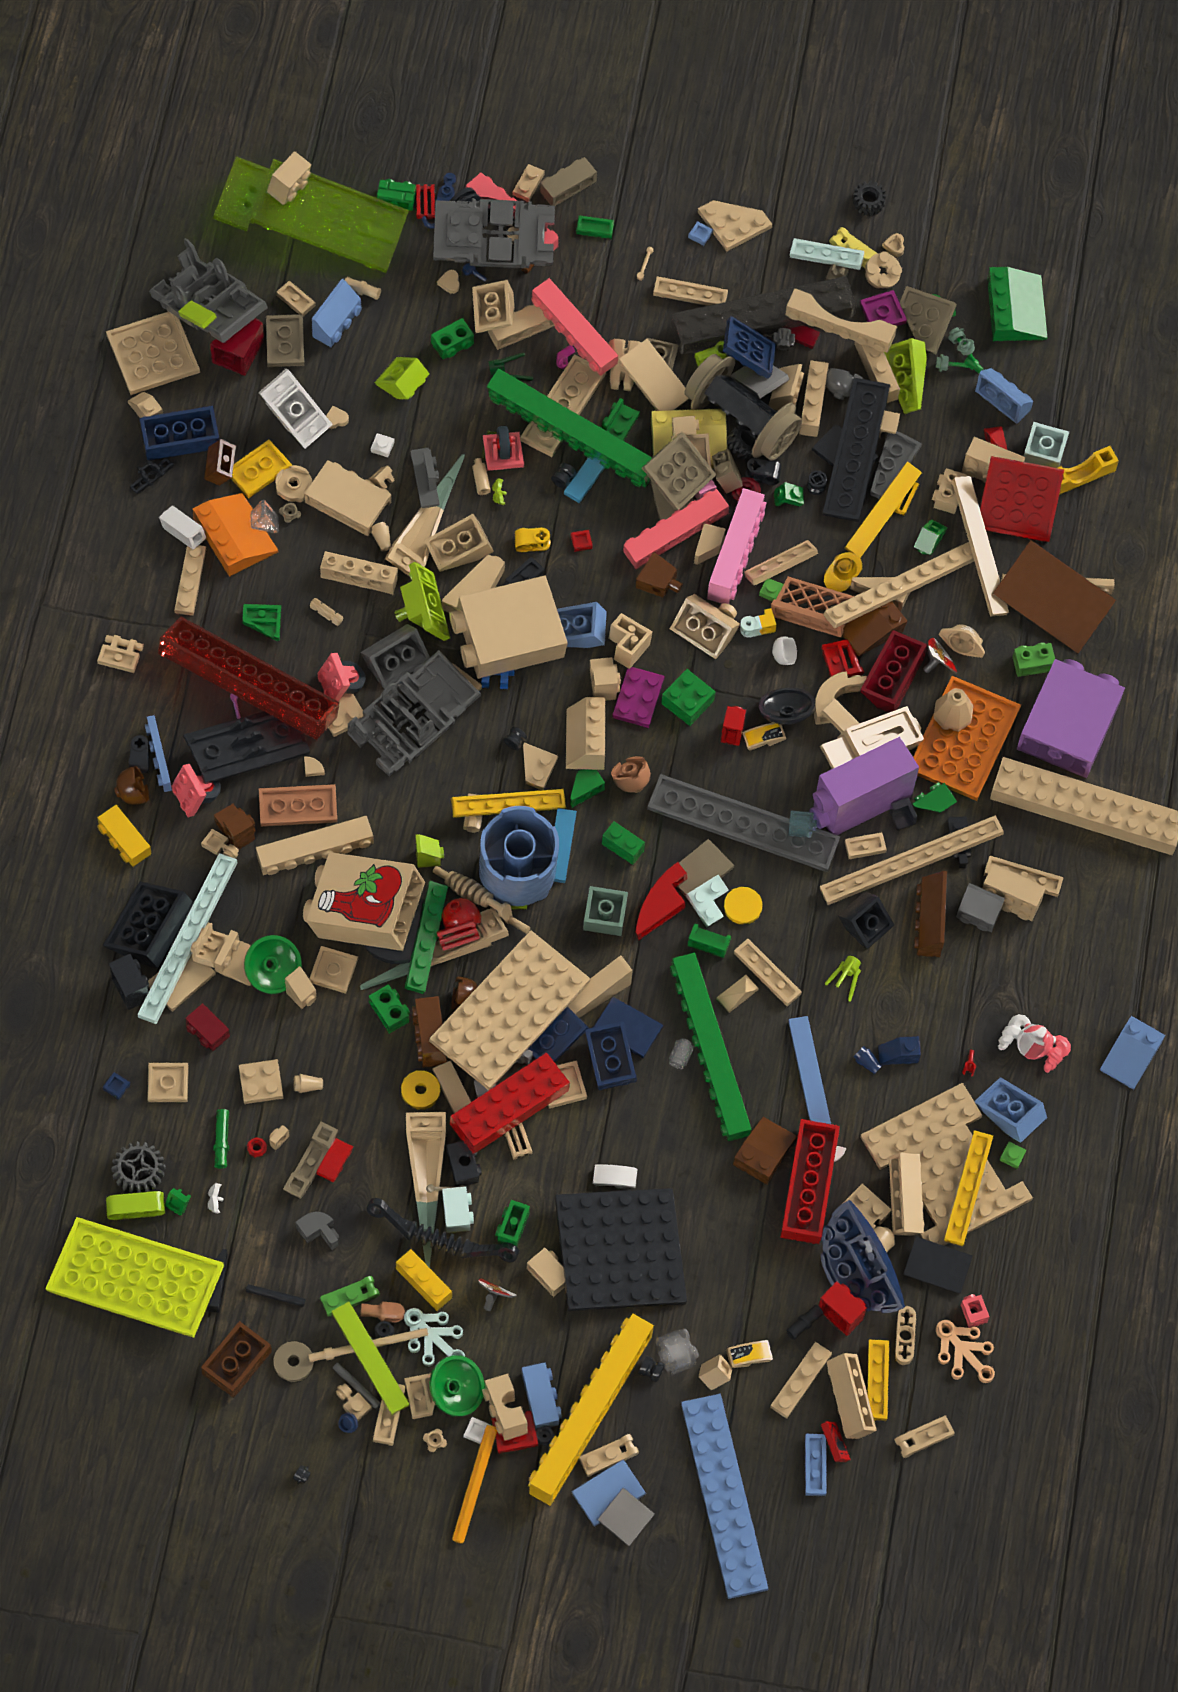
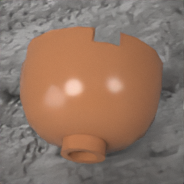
M635 756L627 758V762L622 765L619 762L611 772L616 786L624 792L637 793L643 790L648 784L651 775L645 759Z

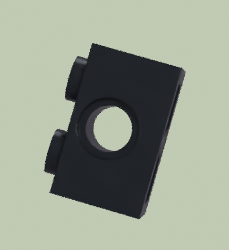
M464 1141L448 1144L446 1152L455 1187L479 1183V1176L482 1175L480 1164L475 1162L477 1152L473 1154ZM466 1160L470 1164L468 1166H462L460 1162Z

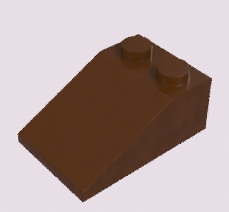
M891 601L847 622L842 636L849 641L853 650L860 656L886 642L893 630L903 633L908 621Z
M762 1117L736 1154L733 1165L761 1182L768 1184L797 1136L769 1119Z

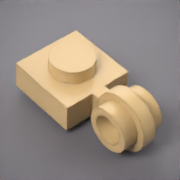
M214 829L208 833L201 843L203 848L217 856L223 850V855L236 859L239 852L234 845L229 844L227 846L228 838Z
M346 1384L337 1387L338 1390L335 1391L337 1396L342 1401L345 1399L348 1401L343 1405V1408L348 1413H352L357 1418V1421L372 1409V1406L359 1393L351 1397L352 1390Z

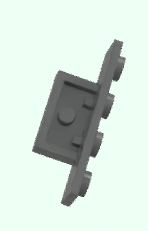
M429 448L411 450L421 508L439 506L436 482H439L438 470L434 471V468L437 467L435 456L432 457Z

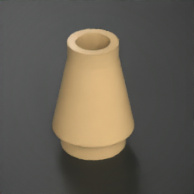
M385 522L373 525L371 533L381 551L390 550L389 526H386Z
M303 1074L294 1076V1091L304 1093L322 1090L323 1088L322 1078Z

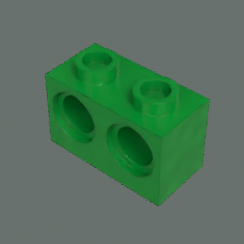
M463 318L431 334V344L443 360L447 357H453L462 349L471 347L474 344V334Z
M388 984L369 995V1004L390 1034L409 1023L410 1011L405 1004L402 1005L399 1001L400 996L396 989L392 990ZM383 998L390 999L388 1003H383L380 1000ZM394 1013L400 1014V1017L392 1018L391 1015Z

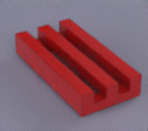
M416 184L417 219H423V216H426V219L435 218L434 184H431V186ZM420 191H424V214H420ZM427 191H431V214H428Z
M474 919L437 931L443 951L480 939ZM472 926V929L443 938V935ZM474 933V935L445 944V942Z

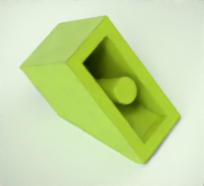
M420 834L416 835L418 868L441 866L444 850L443 847H439V840Z

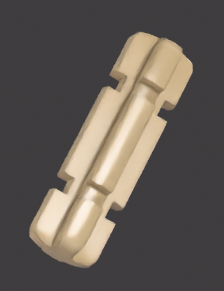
M317 598L311 601L310 608L315 611L318 610L320 615L329 621L332 620V623L336 626L342 623V615L335 613L326 604H321V601Z

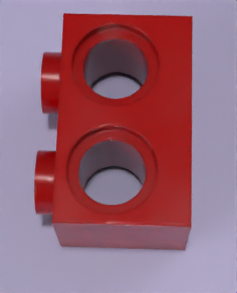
M727 706L721 742L739 746L746 710L739 706Z

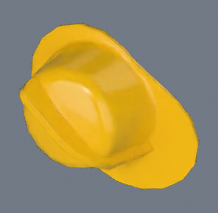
M851 552L837 555L824 575L825 586L838 592L847 590L851 586L853 577H857L862 570L861 559Z

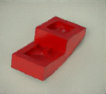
M336 1138L322 1160L316 1174L334 1183L342 1171L344 1163L352 1153L353 1146Z

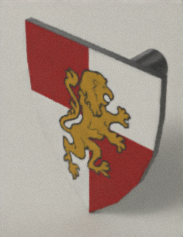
M930 638L927 641V654L930 662L923 670L929 673L941 663L954 673H957L947 652L935 638Z
M481 1278L478 1280L479 1285L490 1292L486 1296V1303L484 1305V1309L487 1311H491L498 1295L510 1298L517 1296Z

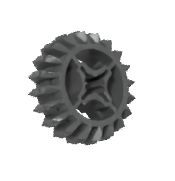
M138 1141L135 1147L131 1143L128 1144L129 1149L122 1147V1153H116L118 1159H113L112 1161L115 1166L111 1167L112 1172H114L113 1179L117 1180V1185H122L123 1191L129 1188L130 1194L134 1193V1190H137V1193H141V1190L144 1189L145 1192H149V1187L155 1190V1183H161L159 1177L165 1176L163 1170L166 1169L165 1164H162L164 1157H160V1151H155V1146L153 1145L148 1148L146 1142L143 1146H140ZM137 1156L134 1160H129L131 1157ZM145 1156L153 1161L155 1168L145 1163ZM141 1164L142 1169L137 1170L136 1173L135 1167L137 1168V1166H140ZM123 1168L132 1173V1180L123 1174ZM148 1176V1178L139 1181L142 1177Z

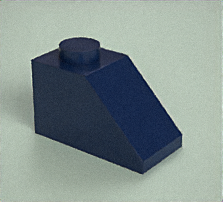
M919 1036L899 1037L878 1045L880 1065L919 1063L921 1056Z

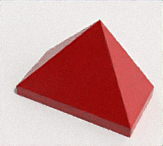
M1002 426L984 429L986 442L1007 450Z

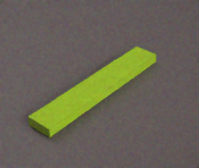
M350 1302L334 1309L332 1315L390 1414L394 1415L408 1407L409 1403Z

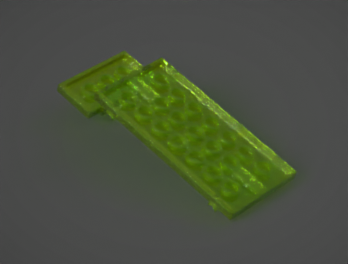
M236 156L213 219L247 231L250 223H256L264 226L263 228L269 231L272 229L366 265L365 267L387 272L409 210L312 173L307 179L308 183L304 189H299L296 192V197L291 202L288 200L283 205L267 193L272 175L283 162L273 159L269 169Z

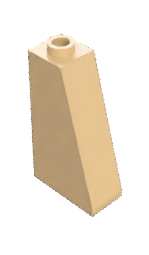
M487 555L443 598V610L449 613L456 611L459 596L495 588L505 570V561L500 557Z
M619 956L590 978V982L570 1002L568 1007L579 1018L630 986L632 969L624 958Z

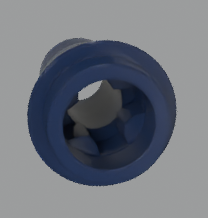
M865 1046L853 1056L856 1059V1063L873 1074L882 1067L871 1050Z

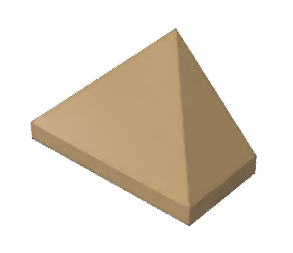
M745 975L719 995L717 1000L730 1013L758 991L759 988Z

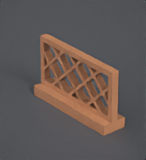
M788 577L776 600H773L771 608L775 618L841 637L845 624L834 629L824 614L818 613L815 610L821 608L828 610L827 606L838 605L840 602L855 596ZM790 584L798 586L799 589L790 591L788 587ZM813 590L816 594L807 597L805 592ZM802 593L804 598L795 601L793 596ZM827 595L833 597L832 600L826 602L822 598ZM789 597L792 602L785 603L781 600ZM819 598L821 603L812 606L810 601ZM807 602V604H808L809 607H808V608H802V607H799L798 605Z

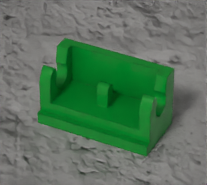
M694 924L689 936L688 946L724 958L731 941V936L727 935L725 937L699 928L698 924Z

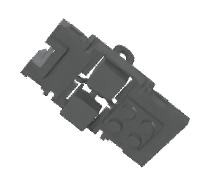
M472 199V202L469 203L468 201L436 200L433 260L466 263L467 261L470 262V266L529 268V264L534 266L553 265L554 244H544V233L547 231L548 225H554L555 206L532 205V201H528V204H525L524 201L480 199V201ZM488 205H490V225L499 226L498 230L483 229V226L488 224ZM513 206H515V227L519 228V231H503V226H512ZM483 233L498 234V237L489 238L488 260L490 262H486L487 238H482ZM503 235H519V239H514L513 263H508L511 262L512 238H505Z
M185 238L184 244L187 249L177 256L183 268L181 273L178 272L175 278L169 279L171 287L163 279L151 288L149 292L152 298L161 303L162 308L167 309L168 312L193 328L195 327L196 330L202 329L207 333L209 332L211 336L224 343L268 307L265 301L247 290L243 282L227 273L223 262L219 258H215L213 263L209 262L208 264L201 261L194 245ZM192 300L214 312L217 318L203 329L182 318L178 311ZM204 300L209 301V303H207L206 305L202 304L201 302H203Z
M438 650L424 664H420L413 670L412 674L407 672L396 683L388 685L383 690L381 696L363 711L362 718L354 717L348 723L347 734L360 748L369 742L381 755L380 758H377L376 765L390 777L406 761L411 763L412 758L419 756L445 733L451 724L454 725L455 717L458 718L466 708L481 696V693ZM397 687L414 705L419 702L421 706L413 710L412 705L398 692ZM425 709L424 715L429 721L423 716L416 720L414 716L417 712ZM409 721L412 725L409 728L406 727V734L404 732L400 734L398 731L402 725Z

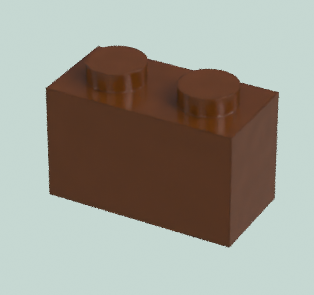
M220 439L208 447L205 480L220 486L232 478L235 445Z

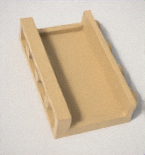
M328 460L304 494L305 503L366 536L370 535L373 523L386 504L390 505L391 494L388 490L379 488L370 480H364L358 477L355 472L347 471L338 463H332Z

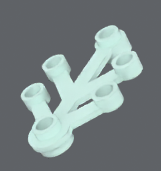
M411 1308L405 1313L404 1321L410 1327V1331L418 1330V1328H427L428 1336H424V1355L422 1358L425 1366L430 1367L435 1361L432 1354V1342L448 1357L453 1355L465 1357L463 1351L459 1349L453 1350L440 1337L452 1336L454 1339L461 1338L463 1335L461 1326L429 1327L425 1323L437 1322L439 1325H446L449 1321V1316L446 1312L423 1314L421 1310ZM416 1316L418 1320L413 1322L410 1318ZM445 1316L446 1320L440 1321L439 1317ZM458 1329L461 1333L459 1335H455L453 1331ZM418 1338L411 1339L408 1343V1349L412 1353H417L420 1350ZM416 1343L418 1347L416 1349H412L410 1347L411 1344ZM431 1357L432 1361L428 1363L425 1361V1358Z

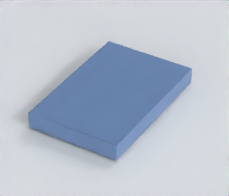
M621 1460L572 1491L573 1496L594 1527L600 1524L597 1519L622 1488H625L636 1499L643 1497L646 1493L624 1460Z

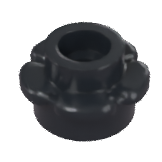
M386 1321L378 1323L374 1328L376 1331L375 1336L378 1339L394 1334V1327Z
M543 1426L536 1430L538 1444L550 1445L555 1436L550 1427Z
M301 1465L295 1473L293 1479L297 1481V1484H300V1482L305 1483L311 1474L308 1471V1466L304 1467Z

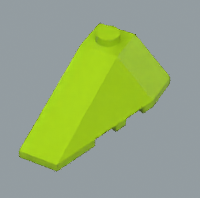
M911 338L892 344L888 353L884 352L900 388L898 399L903 412L906 414L921 409L927 360L925 342Z

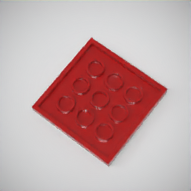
M991 456L980 507L985 529L987 531L1049 542L1064 469Z

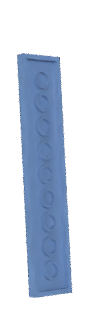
M721 1394L681 1402L727 1597L730 1599L767 1591L768 1585Z

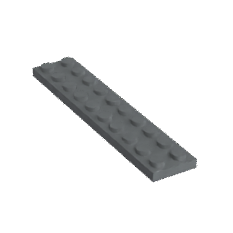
M660 774L647 810L825 872L829 870L840 840V836L662 774Z

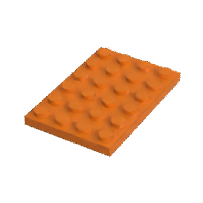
M951 676L943 695L954 688L962 689L973 704L971 724L959 732L953 731L954 729L945 730L933 718V714L923 735L924 740L919 744L913 758L919 766L917 776L933 783L939 782L941 785L945 783L948 789L977 801L1021 705Z

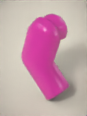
M569 345L557 353L556 364L559 368L564 369L568 365V357L575 353L573 346Z

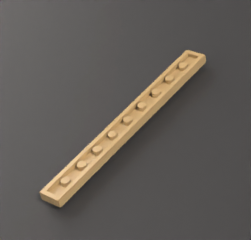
M967 542L825 610V618L835 629L974 562L970 543Z
M995 815L820 886V891L827 905H830L1004 834V831Z

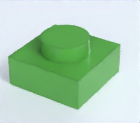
M767 579L759 596L770 601L776 600L784 584Z
M1008 1142L1000 1161L1018 1169L1026 1150Z

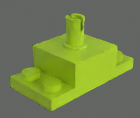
M417 562L409 564V575L412 582L400 587L405 607L396 610L395 614L398 615L395 616L399 622L408 618L411 622L424 628L425 631L445 641L450 638L434 573Z

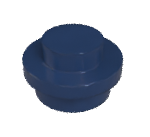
M345 1413L340 1417L338 1425L341 1431L352 1433L357 1430L358 1421L352 1413Z

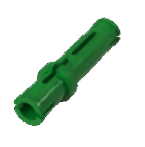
M227 1109L216 1111V1141L213 1150L215 1151L214 1167L217 1169L227 1168V1152L229 1151L227 1142L229 1110Z

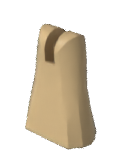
M613 339L608 344L617 353L619 360L641 342L628 341V348H625V340ZM618 361V364L610 369L611 389L618 390L620 381L624 380V391H631L634 381Z

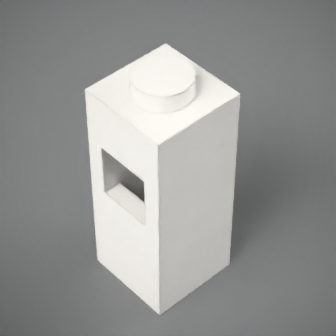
M173 505L159 517L163 529L193 550L206 539L202 526Z

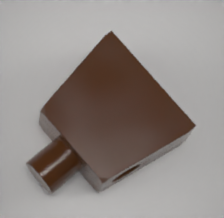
M653 552L636 579V588L664 597L669 589L679 593L683 583L675 580L677 569Z

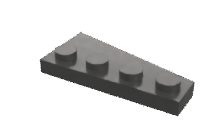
M896 431V434L888 433L870 495L880 499L905 463L908 461L911 464L922 443L899 431Z

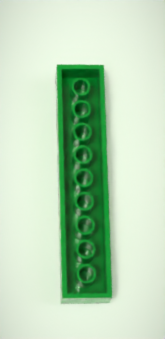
M497 369L487 385L488 394L493 403L506 406L505 409L512 414L518 413L528 423L533 421L537 428L543 432H552V436L555 439L566 441L569 443V447L576 451L578 449L583 451L584 455L589 459L593 460L595 457L600 460V465L607 469L609 467L614 469L615 473L622 478L626 476L631 479V483L635 486L647 487L651 479L643 471L642 467L652 457L501 369Z

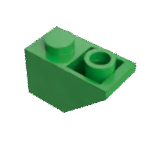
M938 782L930 787L931 792L924 795V793H921L915 797V802L912 805L916 808L942 812L957 801L946 784L943 783L941 785Z

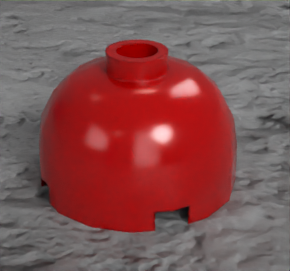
M457 898L450 901L442 912V922L445 929L473 919L475 925L478 923L480 925L482 915L478 907L466 898ZM472 926L452 932L451 934H457L472 929Z

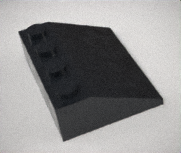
M140 881L103 945L121 955L126 956L130 954L133 960L137 959L143 965L158 968L194 903L184 891Z

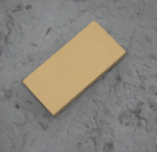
M648 339L618 360L656 411L675 410L689 399L685 396L684 385Z

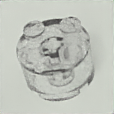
M677 1329L656 1339V1346L660 1345L661 1351L658 1352L659 1358L662 1363H665L664 1368L666 1371H672L670 1374L672 1376L696 1365V1358L699 1357L696 1347L692 1346L689 1341L690 1336L686 1329Z

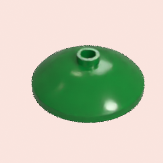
M268 935L256 940L247 950L244 959V971L248 981L257 990L269 994L286 991L285 978L299 966L301 967V957L296 946L288 939L277 935ZM270 960L272 965L268 968L266 963Z
M453 1355L443 1358L435 1365L430 1376L429 1388L434 1403L441 1411L448 1415L459 1417L468 1415L479 1407L484 1397L482 1390L485 1389V1384L480 1369L472 1360L464 1356Z

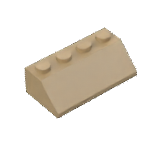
M585 697L567 708L566 769L604 770L605 697Z

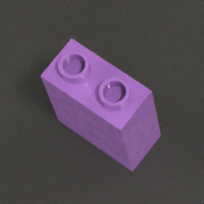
M1055 659L1021 733L1017 750L1087 778L1119 707L1125 687L1120 686L1119 681L1111 675L1099 674L1096 676L1084 671V667L1077 661L1066 659L1061 662Z
M899 736L819 776L817 791L813 793L814 807L810 808L811 818L818 829L826 827L829 833L839 835L889 810L891 803L905 798H909V800L912 798L919 766L901 737Z

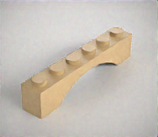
M794 289L785 314L793 320H800L809 326L819 327L826 332L838 334L842 338L854 340L861 345H867L877 351H884L888 353L897 328V326L882 320L859 323L837 318L825 311L811 294Z

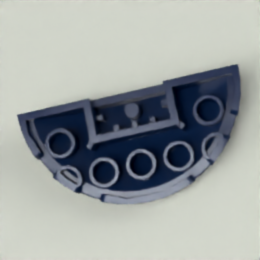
M851 1200L846 1201L831 1214L832 1217L822 1232L823 1252L821 1253V1261L831 1285L836 1281L846 1285L855 1298L859 1297L864 1301L867 1308L866 1311L868 1312L873 1310L881 1311V1313H891L905 1308L901 1288L885 1248L860 1210Z

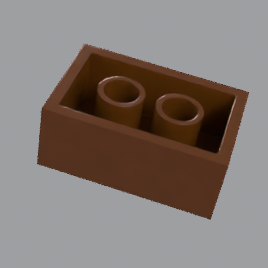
M439 996L415 999V1006H412V1020L415 1027L414 1033L418 1049V1061H422L423 1068L446 1063V1055L429 1042L430 1037L443 1025Z
M239 1321L201 1367L202 1375L234 1398L271 1354V1344Z

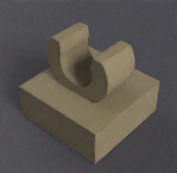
M835 264L831 265L825 282L843 287L849 269L836 266Z

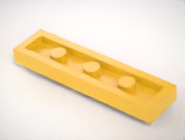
M886 1340L868 1341L867 1395L873 1419L887 1421L889 1341Z

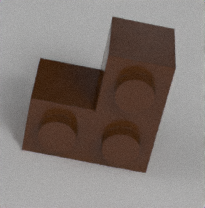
M234 803L214 814L215 824L223 835L228 838V842L238 850L255 840L254 832L256 830L253 818L250 814L246 815L240 807L236 808Z

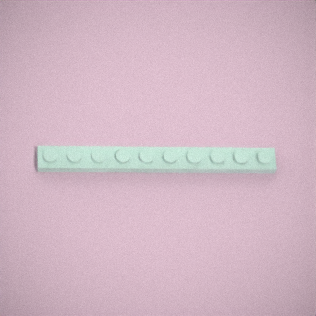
M218 854L138 1012V1018L157 1024L192 954L190 951L191 945L194 941H197L201 929L205 928L237 865V859Z

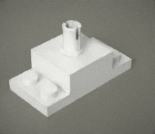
M287 368L259 392L267 402L266 405L287 431L293 434L303 448L308 447L333 425Z

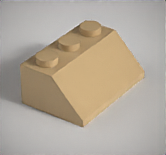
M693 594L685 599L670 630L714 659H717L734 637L740 623L696 594Z

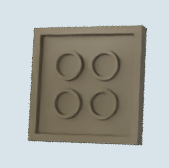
M683 432L675 436L642 467L643 471L675 511L684 506L716 476V473Z

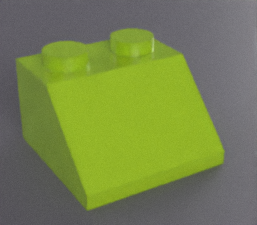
M396 357L376 380L375 384L397 399H409L414 395V391L425 382L429 372L418 358Z

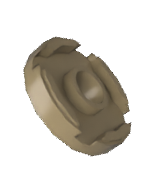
M296 1341L281 1345L275 1352L273 1359L274 1369L278 1376L289 1382H298L307 1378L314 1366V1362H310L308 1354H312L311 1350L305 1344ZM296 1357L299 1359V1364L297 1366H290L288 1360Z

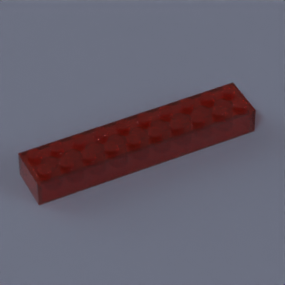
M180 617L160 637L158 654L316 740L337 719L340 702L183 617Z

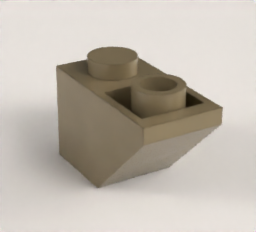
M729 449L713 455L712 460L716 479L726 494L743 486L740 472Z

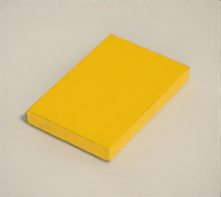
M267 440L233 465L231 480L250 498L276 480L277 474L282 469L290 468L289 466H292V464L270 440Z

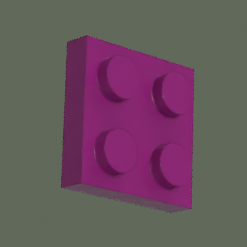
M894 290L860 300L859 304L867 322L882 320L895 326H900L907 322Z

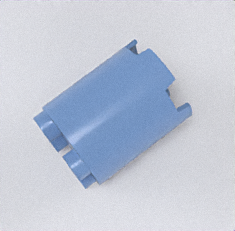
M512 806L501 810L500 814L489 822L485 830L483 829L480 843L479 874L484 888L493 894L494 900L499 903L507 902L510 906H526L547 897L555 880L558 860L559 837L555 826L552 827L543 816L535 812L534 808Z

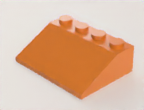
M243 493L209 500L193 508L195 522L202 526L206 540L229 577L278 553V549Z

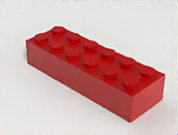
M545 1053L451 1115L450 1125L470 1151L475 1154L567 1093L570 1082L548 1053Z
M801 1119L780 1238L820 1245L840 1126Z

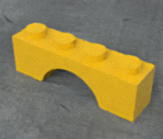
M1111 446L1094 452L1086 461L1075 467H1057L1064 469L1059 494L1115 472L1119 460Z

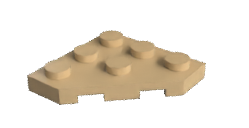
M714 200L698 208L699 215L708 227L713 229V234L726 251L772 228V223L761 210Z

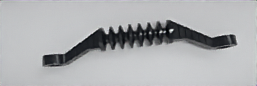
M380 1198L370 1199L366 1207L368 1213L373 1217L381 1218L385 1216L394 1227L400 1230L407 1240L410 1241L415 1236V1243H418L422 1238L424 1246L428 1241H430V1248H433L437 1243L439 1251L443 1246H446V1253L452 1248L453 1256H456L458 1251H460L462 1259L475 1256L499 1255L505 1262H514L519 1255L518 1247L512 1243L479 1245L467 1239L462 1244V1237L460 1236L454 1241V1234H451L447 1239V1232L445 1231L439 1236V1229H436L432 1234L430 1226L426 1231H424V1224L416 1228V1221L412 1222L403 1219Z

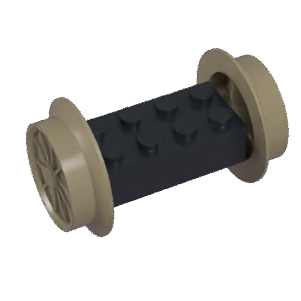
M717 354L709 356L695 370L686 385L685 396L692 400L691 409L702 410L710 402L715 405L719 404L723 407L722 411L730 416L732 414L737 418L736 422L742 426L746 425L751 429L750 432L758 437L752 449V456L754 458L764 455L771 461L777 459L791 445L802 426V419L795 414L796 405L788 403L776 412L730 377L735 366V359L730 356L722 359Z

